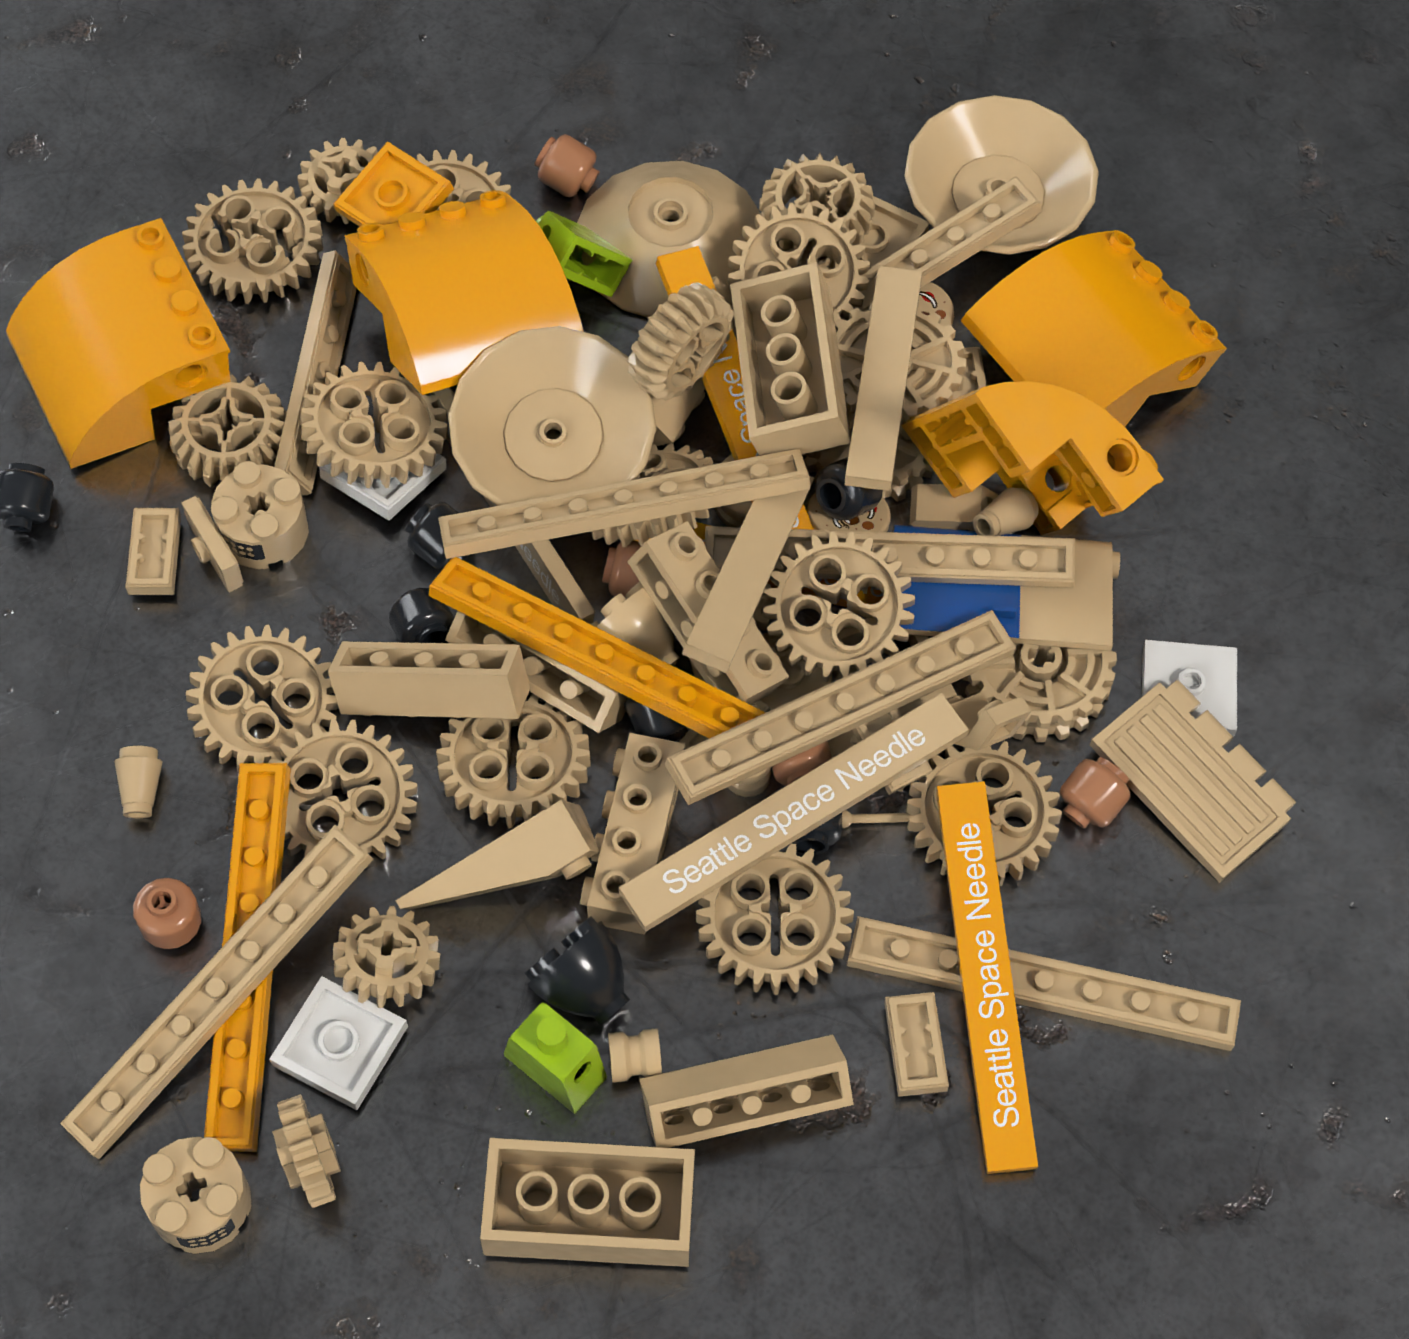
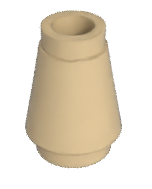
M1007 488L974 517V530L977 535L1002 536L1028 529L1038 515V503L1033 494L1025 488Z
M123 747L119 751V758L114 761L123 816L128 818L151 817L163 762L158 759V750L153 747Z

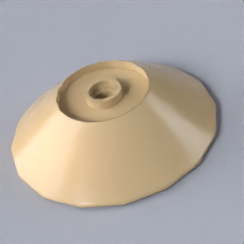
M993 95L959 101L929 118L909 145L904 177L914 207L935 228L1017 176L1040 201L1042 212L980 250L1011 255L1047 248L1077 230L1095 203L1099 171L1088 141L1064 116L1031 100Z
M685 161L649 162L613 175L586 200L577 223L592 230L633 260L612 297L600 292L598 293L623 311L651 317L657 311L658 305L664 304L669 298L656 267L658 256L699 246L711 278L718 276L730 288V285L727 283L728 274L734 272V270L728 268V260L730 256H739L732 250L734 240L745 241L742 237V228L745 225L757 230L755 216L757 214L761 215L748 192L718 170ZM584 251L582 253V261L585 265L591 264L596 258L595 255L591 257Z
M562 326L521 330L486 348L459 379L448 414L452 454L472 488L496 506L635 480L646 467L656 433V422L652 394L648 395L638 387L639 384L628 373L629 357L598 335ZM551 429L559 430L562 433L557 439H549L545 435Z

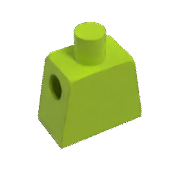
M548 211L538 218L536 222L550 242L566 278L612 297L633 260L592 230L554 212ZM583 251L591 257L593 255L596 256L591 264L585 265L583 263Z
M544 1002L539 1004L510 1036L504 1051V1056L573 1114L581 1108L607 1078L597 1046ZM581 1068L584 1072L574 1080L576 1073Z

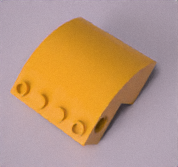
M499 190L487 191L482 193L478 200L467 203L460 201L446 202L440 205L437 211L426 214L420 212L405 213L398 218L399 221L385 225L379 223L364 224L357 229L356 233L344 235L353 285L383 315L390 362L421 395L458 385L459 379L486 348L518 331L562 326L584 332L572 291L550 242L531 214L506 192Z
M162 218L103 237L77 250L56 264L21 299L6 328L7 337L70 469L155 440L151 409L230 382L228 358L230 349Z
M1118 230L1081 235L1043 251L997 283L961 319L965 327L1014 382L1033 381L1053 384L1079 393L1107 410L1124 427H1126L1150 395L1196 387L1227 349L1217 338V330L1210 323L1200 320L1189 308L1190 302L1187 297L1173 290L1162 279L1163 273L1160 268L1154 263L1145 260L1136 251L1134 240L1126 233Z
M1017 381L985 386L912 417L901 425L954 498L972 492L995 472L1007 488H1025L1030 491L1038 503V515L1034 519L1033 524L1041 535L1062 529L1084 509L1091 506L1095 507L1101 517L1122 512L1151 487L1160 484L1164 480L1158 472V465L1153 456L1143 450L1129 431L1107 410L1079 393L1053 384ZM1046 472H1048L1054 480L1053 490H1051L1046 483Z

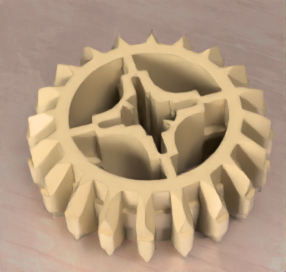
M821 153L818 154L815 160H809L802 154L798 164L787 159L783 169L774 168L771 180L765 181L759 210L761 211V216L767 221L770 220L771 208L773 206L782 215H786L788 208L786 209L785 204L795 196L794 205L797 213L803 214L808 203L812 204L813 215L817 217L825 208H828L829 216L827 221L830 223L839 219L840 210L847 206L850 211L843 217L844 223L841 231L843 233L854 229L857 231L852 245H861L864 235H868L872 228V217L875 214L872 186L866 185L864 173H855L853 163L841 166L838 156L834 157L831 161H826ZM791 240L779 241V247L782 251L798 249L796 243ZM810 240L804 253L811 254L816 246V242Z
M697 282L690 286L685 285L680 288L677 294H670L664 304L658 305V309L653 316L648 317L645 327L639 330L640 336L638 340L632 344L631 349L633 352L628 358V373L639 384L638 387L648 395L652 394L658 400L662 398L665 401L681 396L685 389H691L699 378L704 377V373L709 367L714 366L713 362L718 355L723 353L722 347L729 340V332L734 324L732 320L734 311L720 293Z
M231 373L230 382L182 398L183 406L173 407L172 416L174 420L170 421L168 426L171 439L169 441L172 453L176 455L179 466L183 470L188 469L189 475L194 481L203 477L204 482L211 487L218 480L222 482L228 474L233 472L237 464L244 461H252L257 465L275 466L287 411L282 407L281 400L277 397V394H270V390L266 387L265 383L255 387L254 381L249 376L241 383H237V379Z

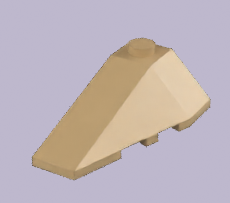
M560 800L395 901L400 909L413 910L556 878L562 874L568 880L591 867L592 864L589 858L599 853V850L581 806Z

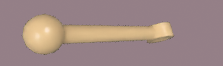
M845 810L842 812V828H847L854 823L908 822L909 818L914 815L908 813L851 814Z

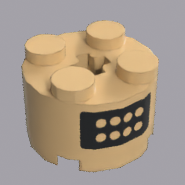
M244 461L237 464L233 472L228 474L216 487L211 501L213 520L240 565L258 570L268 569V564L276 563L280 560L284 564L292 560L304 547L309 533L306 510L300 485L291 475L278 467L264 464L257 465L252 461Z
M212 1137L178 1139L160 1149L157 1154L150 1156L144 1163L143 1177L140 1183L141 1205L153 1227L164 1241L169 1242L174 1247L182 1248L185 1252L197 1254L215 1251L233 1241L238 1235V1229L244 1223L246 1215H249L251 1209L250 1186L233 1153L225 1148L219 1140ZM201 1189L199 1191L200 1199L191 1202L192 1192Z

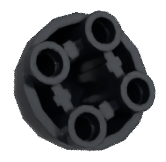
M590 916L561 941L567 949L565 952L560 954L554 947L524 974L530 979L527 985L550 1005L575 1015L593 1017L599 1025H602L630 999L624 993V973L618 947L603 922L597 923Z

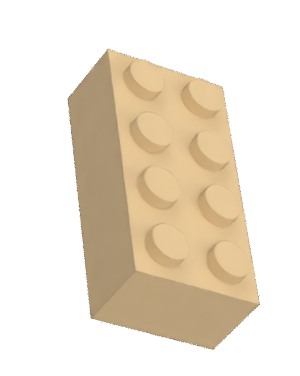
M817 262L730 284L749 439L759 456L793 449H800L801 454H807L851 443L831 294Z
M489 1138L480 1235L483 1254L486 1256L689 1267L695 1149Z

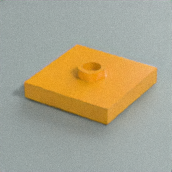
M387 141L333 203V206L338 213L359 227L368 223L385 225L399 221L398 218L405 213L420 212L426 214L436 211L451 194L454 187L448 179Z

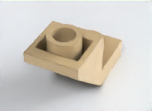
M917 484L912 487L909 524L916 527L953 530L968 529L975 531L973 527L974 517L999 495L980 485L972 492L954 498L944 484Z
M980 692L965 699L959 695L948 700L969 729L968 735L955 744L977 751L1013 737L1032 711L1022 696L1004 703L1000 699L989 703L984 694Z

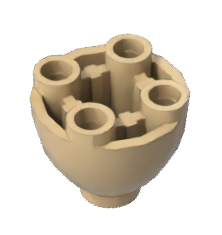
M638 582L625 597L620 593L611 599L600 611L605 619L600 624L598 621L591 624L672 666H675L680 660V657L674 651V633L641 582Z

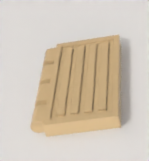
M1176 680L1167 689L1159 682L1091 740L1089 746L1100 757L1116 765L1128 776L1130 780L1126 785L1220 883L1289 823L1291 818L1286 812L1296 804V801L1274 778L1262 787L1258 785L1256 781L1266 773V770L1241 744L1237 745L1229 753L1224 749L1234 737L1208 710L1196 719L1191 715L1201 703L1179 680Z

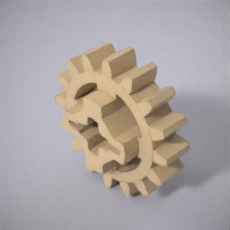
M341 138L339 146L333 147L331 143L325 141V151L321 153L314 149L309 151L311 162L301 161L302 174L298 175V183L301 195L305 196L307 203L316 209L317 215L325 211L327 222H332L337 215L342 216L344 224H348L350 220L338 213L333 203L378 152L375 146L365 151L363 141L360 139L353 146H348L346 139Z
M395 906L389 907L387 915H379L377 909L371 907L369 919L366 920L357 914L353 915L351 929L341 927L339 929L338 942L333 945L335 977H343V990L350 992L357 988L359 990L358 1002L362 1004L370 996L376 997L378 1008H383L388 998H393L398 1007L404 1006V995L408 993L416 999L421 998L422 986H432L434 984L435 971L439 970L440 953H438L439 939L437 936H429L430 924L425 921L415 925L414 912L411 910L403 918L396 916Z
M301 1094L278 1102V1113L283 1127L272 1132L276 1142V1150L291 1189L302 1186L312 1208L336 1200L334 1185L330 1175L341 1172L322 1113L311 1117Z

